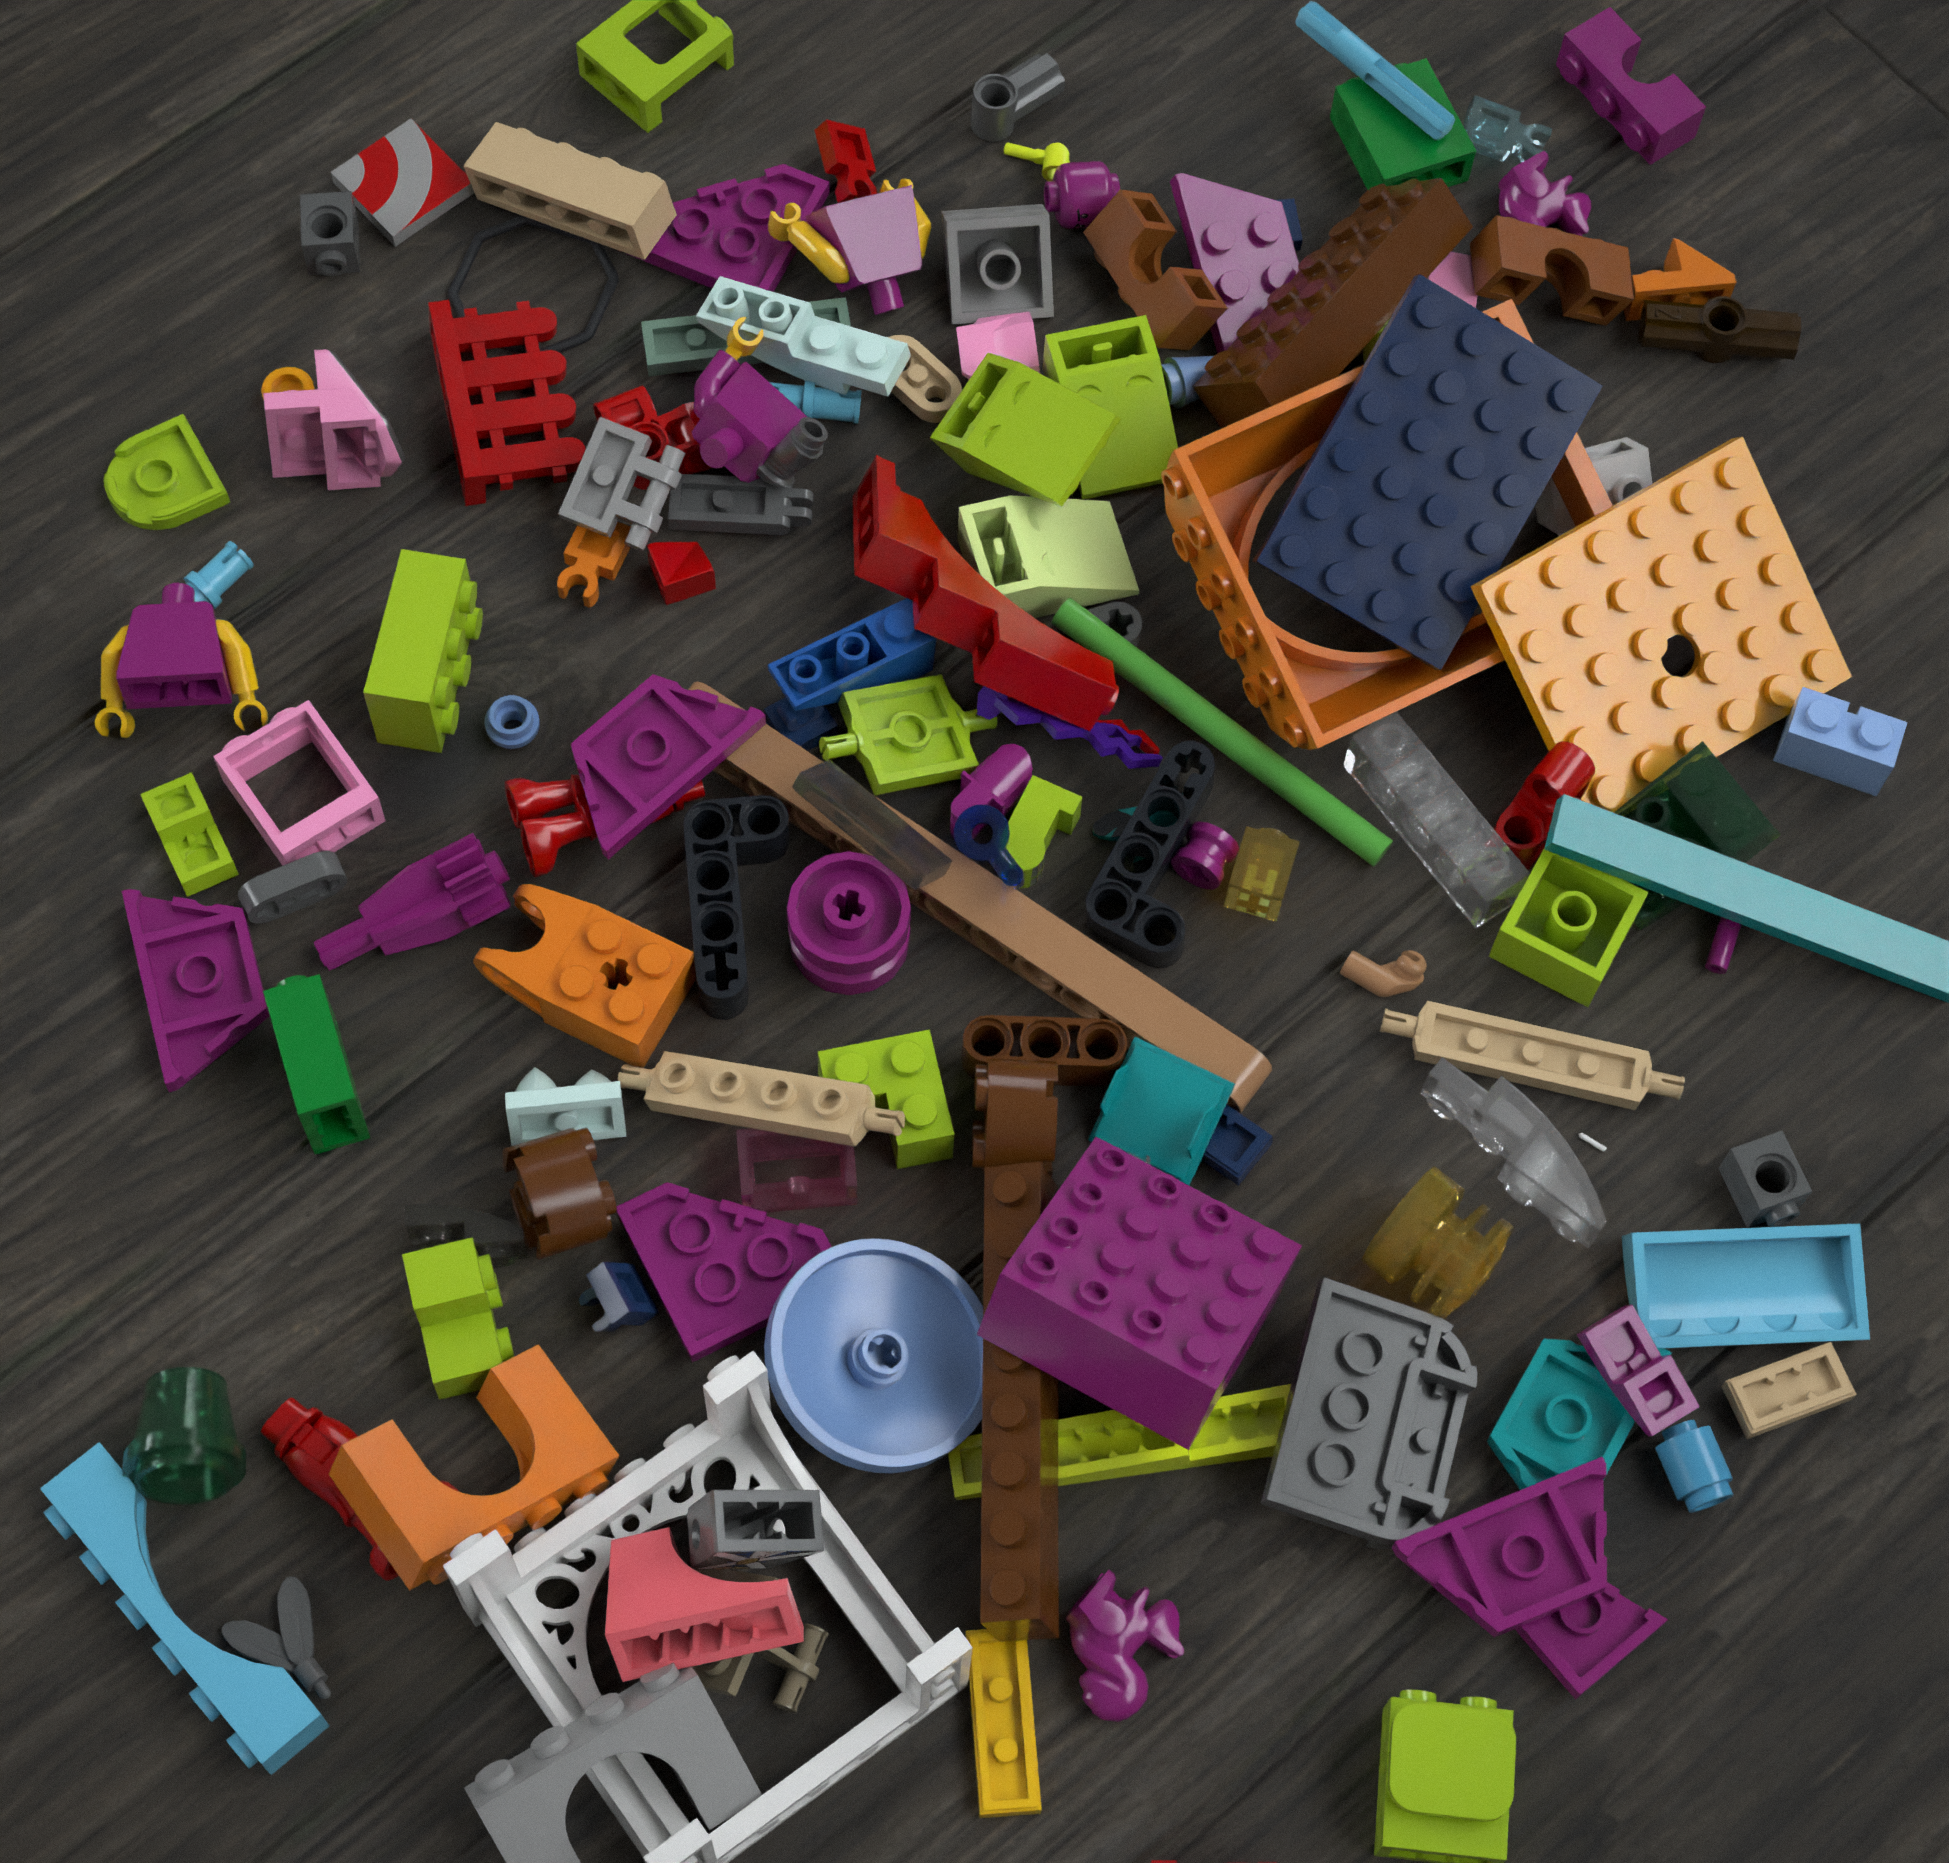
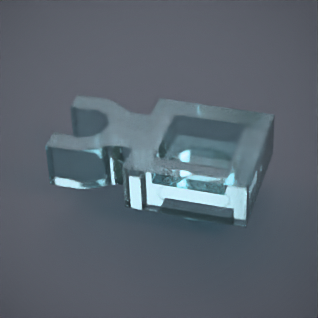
M1476 95L1468 105L1463 125L1476 149V153L1504 163L1510 154L1515 155L1523 162L1544 151L1534 147L1532 143L1543 147L1552 132V128L1541 124L1519 123L1520 111Z

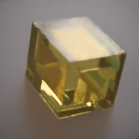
M1246 826L1228 885L1224 907L1277 922L1300 841L1290 839L1283 832L1273 828L1255 829Z

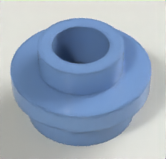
M508 695L497 699L485 715V728L488 737L496 745L503 748L515 749L529 744L539 731L540 720L536 708L532 703L519 696ZM510 720H518L522 723L521 726L515 729H505L503 727Z

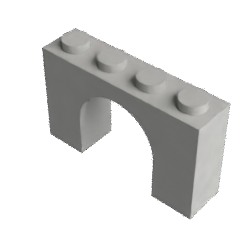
M674 1663L642 1675L639 1682L619 1694L609 1693L599 1697L588 1706L586 1714L565 1727L555 1726L543 1731L532 1741L530 1748L509 1761L502 1759L487 1765L476 1775L474 1782L464 1787L506 1863H581L569 1842L566 1832L565 1816L568 1800L580 1778L598 1762L613 1755L640 1752L654 1755L667 1762L672 1767L693 1808L709 1830L737 1814L762 1796L697 1673L692 1667L678 1670Z

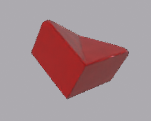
M654 542L646 545L648 563L666 605L716 589L714 569L698 542Z

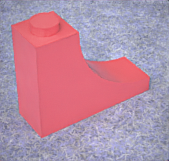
M670 1527L611 1540L605 1637L622 1682L639 1679L644 1674L672 1663L679 1670L804 1642V1626L788 1578L765 1582H733L704 1575L692 1569L680 1558Z

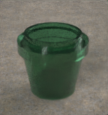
M177 1367L160 1371L147 1380L134 1438L123 1453L122 1471L123 1477H128L141 1495L166 1504H199L222 1497L244 1479L246 1475V1450L237 1440L227 1390L228 1384L223 1376L204 1368Z

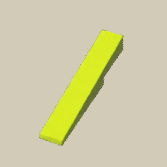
M1291 1384L1220 1397L1189 1450L1116 1410L1059 1419L1058 1486L1271 1457L1274 1454ZM982 1434L968 1436L961 1444L948 1453L956 1500L977 1498L982 1495Z

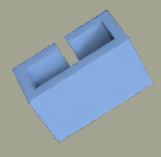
M1802 687L1790 714L1786 718L1773 761L1877 796L1895 766L1908 722L1861 706L1857 713L1853 714L1847 712L1850 702Z

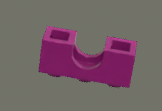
M1609 7L1564 34L1556 66L1559 68L1563 78L1568 83L1574 84L1591 102L1595 112L1599 116L1606 118L1623 136L1627 146L1633 151L1638 152L1651 165L1696 137L1706 106L1674 73L1664 80L1652 84L1635 81L1627 75L1633 69L1642 39Z

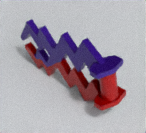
M985 686L978 692L977 715L990 720L1002 712L1015 725L1040 723L1054 740L1084 738L1090 742L1101 757L1116 754L1129 769L1159 767L1163 759L1159 755L1160 749L1142 729L1129 730L1122 719L1097 720L1091 731H1088L1032 706H1027L1025 703ZM1136 745L1146 754L1134 753L1130 747Z

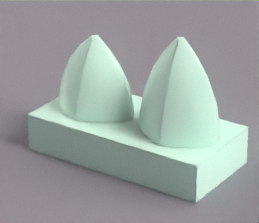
M534 1067L521 1080L515 1092L505 1093L506 1114L512 1146L569 1128L579 1130L587 1127L593 1140L626 1137L620 1081L611 1082L604 1075L592 1069L576 1082L575 1086L556 1087L555 1083L545 1073Z

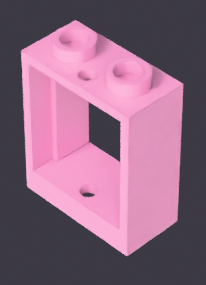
M309 700L296 708L289 707L278 712L269 724L248 736L242 735L234 738L225 745L220 753L213 756L223 782L282 866L316 852H336L385 822L379 797ZM313 742L348 793L280 832L245 781Z

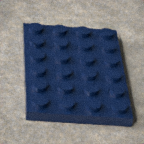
M1415 275L1252 562L1431 668L1441 670L1479 604L1470 586L1497 572L1603 386L1423 275Z

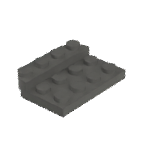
M1325 1277L1322 1278L1316 1286L1261 1504L1366 1539V1547L1374 1549H1392L1395 1541L1432 1527L1437 1521L1441 1520L1450 1500L1444 1498L1468 1393L1473 1391L1477 1385V1366H1471L1464 1346L1450 1331L1454 1326L1436 1315Z

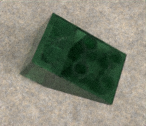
M1703 741L1614 812L1744 863L1748 862L1782 835ZM1631 883L1649 892L1634 921L1640 930L1645 929L1684 904V902Z

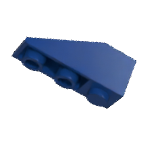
M906 598L768 664V670L793 709L797 711L837 703L843 692L913 680L932 671L937 638L914 628L913 602Z

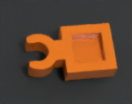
M617 522L611 538H608L577 525L564 551L565 564L570 565V567L564 569L558 577L557 588L559 597L565 599L571 587L584 585L587 587L583 593L584 606L588 608L594 606L599 598V577L614 581L630 550V546L624 542L631 526Z

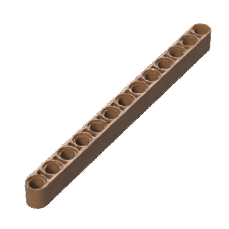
M694 682L688 688V690L699 689L717 695L719 702L743 709L704 683ZM764 725L713 769L714 772L750 796L765 795L780 800L786 806L789 822L835 853L851 851L873 855L893 867L907 887L910 903L1080 1017L1107 1019L1121 1026L1126 1034L1128 1049L1134 1037H1137L1235 1083L1227 1105L1240 1114L1272 1072V1065L1256 1048L769 725Z

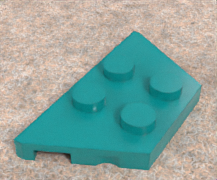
M1544 1338L1486 1442L1519 1489L1522 1490L1600 1457H1603L1606 1463L1607 1475L1635 1421L1610 1389L1584 1346L1577 1345L1570 1340ZM1657 1348L1661 1356L1672 1354V1352L1665 1348Z

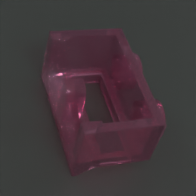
M753 1128L736 1130L742 1205L764 1212L857 1205L854 1146ZM839 1155L841 1177L810 1179L806 1176H795L787 1179L786 1182L755 1184L754 1162Z

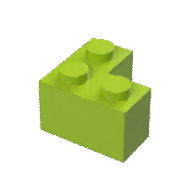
M930 1029L818 1051L819 1077L869 1085L875 1096V1108L904 1112L905 1125L904 1128H901L902 1133L899 1136L889 1134L897 1169L953 1158L954 1131Z
M473 1237L402 1254L414 1312L422 1330L431 1377L439 1400L480 1390L491 1368L515 1356L508 1327L496 1328L492 1309L503 1307V1302L490 1254L478 1256Z

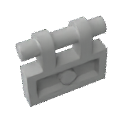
M600 417L558 514L563 520L611 538L618 519L628 522L632 525L624 543L636 550L644 551L651 533L657 534L663 521L659 514L669 491L676 490L682 474L678 470L685 453L678 448L666 445L659 463L648 459L646 454L652 443L648 435ZM637 475L650 480L640 506L627 502Z

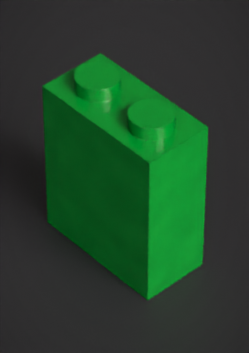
M1427 58L1409 64L1399 63L1394 65V67L1453 114L1455 121L1452 129L1440 140L1431 138L1359 77L1351 78L1343 84L1335 86L1330 119L1367 190L1379 184H1385L1386 186L1399 185L1411 179L1424 181L1442 178L1447 187L1469 181L1476 149Z
M320 974L311 977L305 975L291 976L281 980L276 987L264 990L263 993L296 1110L314 1154H320L369 1139V1131L338 1024Z

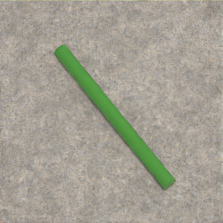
M1072 598L1067 599L1058 609L1051 624L1082 647L1113 661L1114 671L1371 866L1374 867L1393 843L1392 839Z

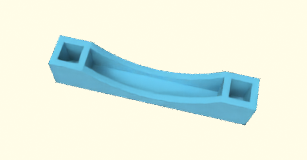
M100 1442L40 1488L53 1504L43 1512L65 1540L74 1533L78 1535L88 1548L79 1558L101 1585L110 1578L115 1581L124 1593L115 1603L137 1630L147 1623L152 1627L161 1639L152 1649L174 1676L185 1668L198 1685L189 1695L211 1722L222 1714L235 1731L226 1741L249 1769L259 1761L272 1775L330 1726L283 1667L254 1663L222 1651L192 1632L175 1615L160 1590L150 1563L146 1536L147 1501Z

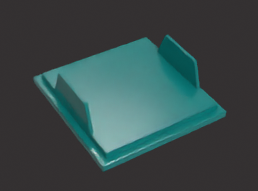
M1134 1037L1121 1068L1116 1070L1100 1105L1101 1112L1088 1140L1093 1141L1095 1137H1098L1190 1186L1235 1083L1140 1038Z

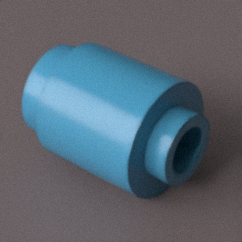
M1688 1420L1662 1432L1665 1441L1656 1446L1655 1449L1677 1501H1684L1689 1513L1710 1508L1733 1496L1729 1485L1733 1477L1710 1426L1698 1428L1695 1420Z

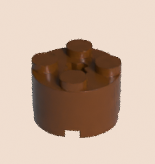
M988 1058L987 1065L975 1064V1111L984 1112L983 1120H972V1167L982 1168L984 1173V1167L1041 1161L1049 1175L1052 1176L1058 1098L1053 1096L1054 1081H1058L1057 1061Z
M587 1127L579 1130L574 1128L565 1129L503 1149L504 1171L507 1173L516 1170L518 1181L514 1182V1188L509 1189L513 1208L529 1248L537 1247L535 1257L538 1260L606 1239L608 1232H612L610 1215L617 1213L616 1202L609 1182L607 1180L598 1182L592 1162L597 1161V1151L592 1135Z

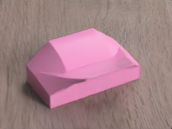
M1030 312L978 318L974 324L956 327L961 372L966 378H971L988 352L1020 362L1040 373L1034 323Z

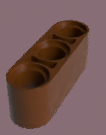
M985 1015L970 1021L965 1028L961 1060L963 1069L973 1079L975 1076V1064L987 1065L988 1058L1057 1061L1058 1081H1054V1085L1100 1087L1109 1085L1116 1070L1121 1068L1125 1059L1128 1042L1121 1026L1107 1019ZM982 1042H990L997 1045L1001 1051L994 1056L987 1057L977 1053L974 1047ZM1037 1044H1047L1055 1048L1058 1053L1051 1058H1040L1034 1055L1030 1049ZM1093 1046H1104L1110 1049L1114 1056L1107 1060L1094 1059L1088 1054L1087 1049Z

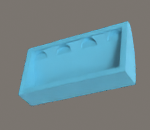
M1860 1224L1636 1232L1622 1236L1629 1305L1634 1306L1657 1348L1870 1340Z

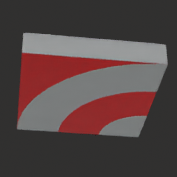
M411 118L331 171L333 183L342 192L352 191L355 206L395 247L474 193L467 174Z

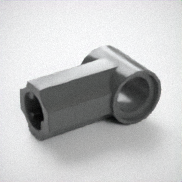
M1048 53L1045 55L1036 54L1004 75L988 74L981 77L973 88L970 125L974 134L982 140L989 142L1004 140L1012 134L1017 120L1064 92L1065 79L1059 70L1058 63Z

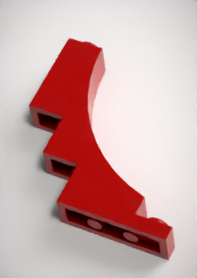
M876 455L853 495L854 575L912 600L915 629L972 653L974 682L1091 731L1101 714L1106 716L1110 713L1119 694V687L1115 681L1113 661L1062 636L1035 619L994 588L949 543L930 517L922 500L900 491V487L896 485L895 463Z

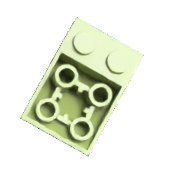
M1010 495L959 507L958 543L963 558L994 588L1034 618L1055 614L1069 598L1085 607L1139 594V588L1110 501L1067 499L1063 507L1035 497Z

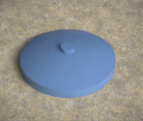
M859 1239L833 1246L813 1257L796 1272L782 1289L770 1313L765 1334L764 1353L768 1380L776 1402L785 1418L806 1442L830 1459L845 1466L874 1473H898L919 1469L932 1464L961 1444L982 1419L983 1338L978 1336L977 1332L983 1319V1306L967 1282L954 1269L936 1256L916 1246L888 1239Z

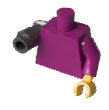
M741 317L735 321L728 333L727 349L725 351L719 350L695 383L694 413L700 420L693 429L692 435L701 445L700 454L703 461L710 467L721 468L725 466L740 481L746 483L761 478L765 482L777 487L791 486L795 481L794 475L823 454V443L827 439L828 433L819 421L807 417L746 361L740 366L738 362L740 356L751 355L763 338V329H761L755 340L746 341L742 339L738 331L747 317Z

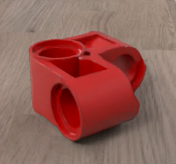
M642 385L593 404L597 423L599 418L602 417L650 437L652 443L646 455L653 456L646 458L659 463L665 446L670 445L685 453L678 470L679 473H700L712 468L703 461L700 454L701 445L692 435L693 429L700 420L694 413V402L682 404L673 411L658 416L649 393ZM637 475L633 486L641 490H647L650 480Z
M1566 741L1558 742L1528 775L1513 802L1500 815L1486 846L1487 859L1495 870L1508 875H1517L1528 870L1545 848L1556 801L1563 794L1579 800L1583 798L1595 775V766L1589 755L1580 747ZM1508 837H1515L1519 839L1524 845L1516 844L1512 842Z

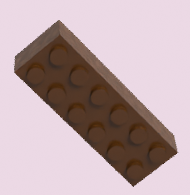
M1442 178L1424 181L1411 179L1403 184L1392 186L1379 184L1366 191L1359 199L1361 205L1350 217L1338 222L1330 230L1329 236L1331 238L1319 250L1312 252L1299 263L1298 268L1300 271L1293 279L1270 294L1267 299L1268 306L1257 317L1248 320L1237 330L1236 336L1238 338L1229 348L1216 354L1206 363V372L1192 387L1221 428L1336 378L1391 318L1413 277L1421 274L1427 278L1466 236L1473 226Z

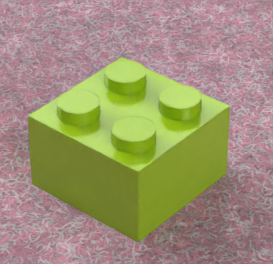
M1543 849L1504 920L1488 957L1589 1007L1649 892L1621 878Z

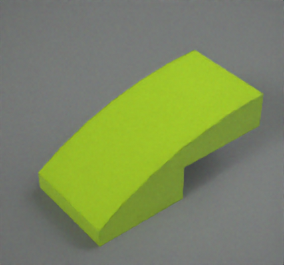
M192 773L140 794L187 897L239 875Z

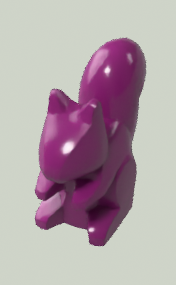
M1545 150L1513 167L1498 183L1500 189L1498 206L1500 216L1512 217L1519 221L1543 227L1556 223L1564 232L1579 236L1589 232L1587 223L1591 212L1589 196L1581 192L1566 195L1567 187L1573 180L1571 175L1555 182L1548 181L1543 173L1549 160Z
M1108 1569L1093 1581L1068 1611L1065 1619L1070 1625V1636L1074 1652L1087 1668V1671L1079 1679V1683L1084 1691L1081 1698L1092 1710V1713L1100 1719L1120 1722L1136 1714L1147 1701L1149 1685L1146 1674L1132 1657L1136 1651L1146 1642L1166 1656L1175 1659L1178 1656L1184 1655V1648L1179 1641L1180 1620L1175 1604L1167 1599L1159 1600L1145 1611L1144 1607L1150 1592L1145 1586L1133 1593L1128 1600L1122 1599L1113 1591L1116 1577L1115 1573Z

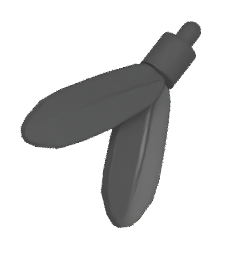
M290 1576L283 1581L277 1595L281 1635L246 1620L225 1623L222 1627V1634L231 1648L242 1656L261 1664L283 1667L287 1673L295 1674L308 1692L316 1691L321 1699H328L331 1695L330 1689L325 1684L328 1676L313 1657L314 1627L309 1595L300 1580Z

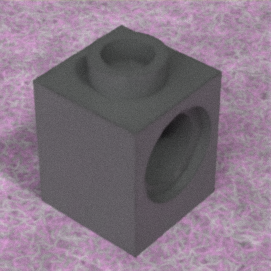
M352 191L300 194L301 246L308 274L332 277L343 273L360 272L359 221Z
M1783 1130L1731 1148L1718 1167L1747 1228L1764 1222L1767 1223L1768 1227H1779L1796 1219L1801 1214L1799 1211L1800 1207L1812 1193V1189ZM1764 1176L1771 1179L1776 1184L1779 1193H1769L1763 1190L1758 1185L1756 1177Z

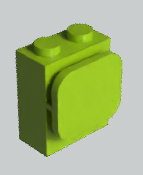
M1402 1690L1399 1697H1390L1383 1708L1374 1856L1431 1863H1504L1507 1861L1509 1808L1513 1802L1516 1734L1513 1728L1514 1710L1497 1709V1701L1485 1697H1463L1460 1699V1704L1436 1702L1435 1693L1423 1690Z

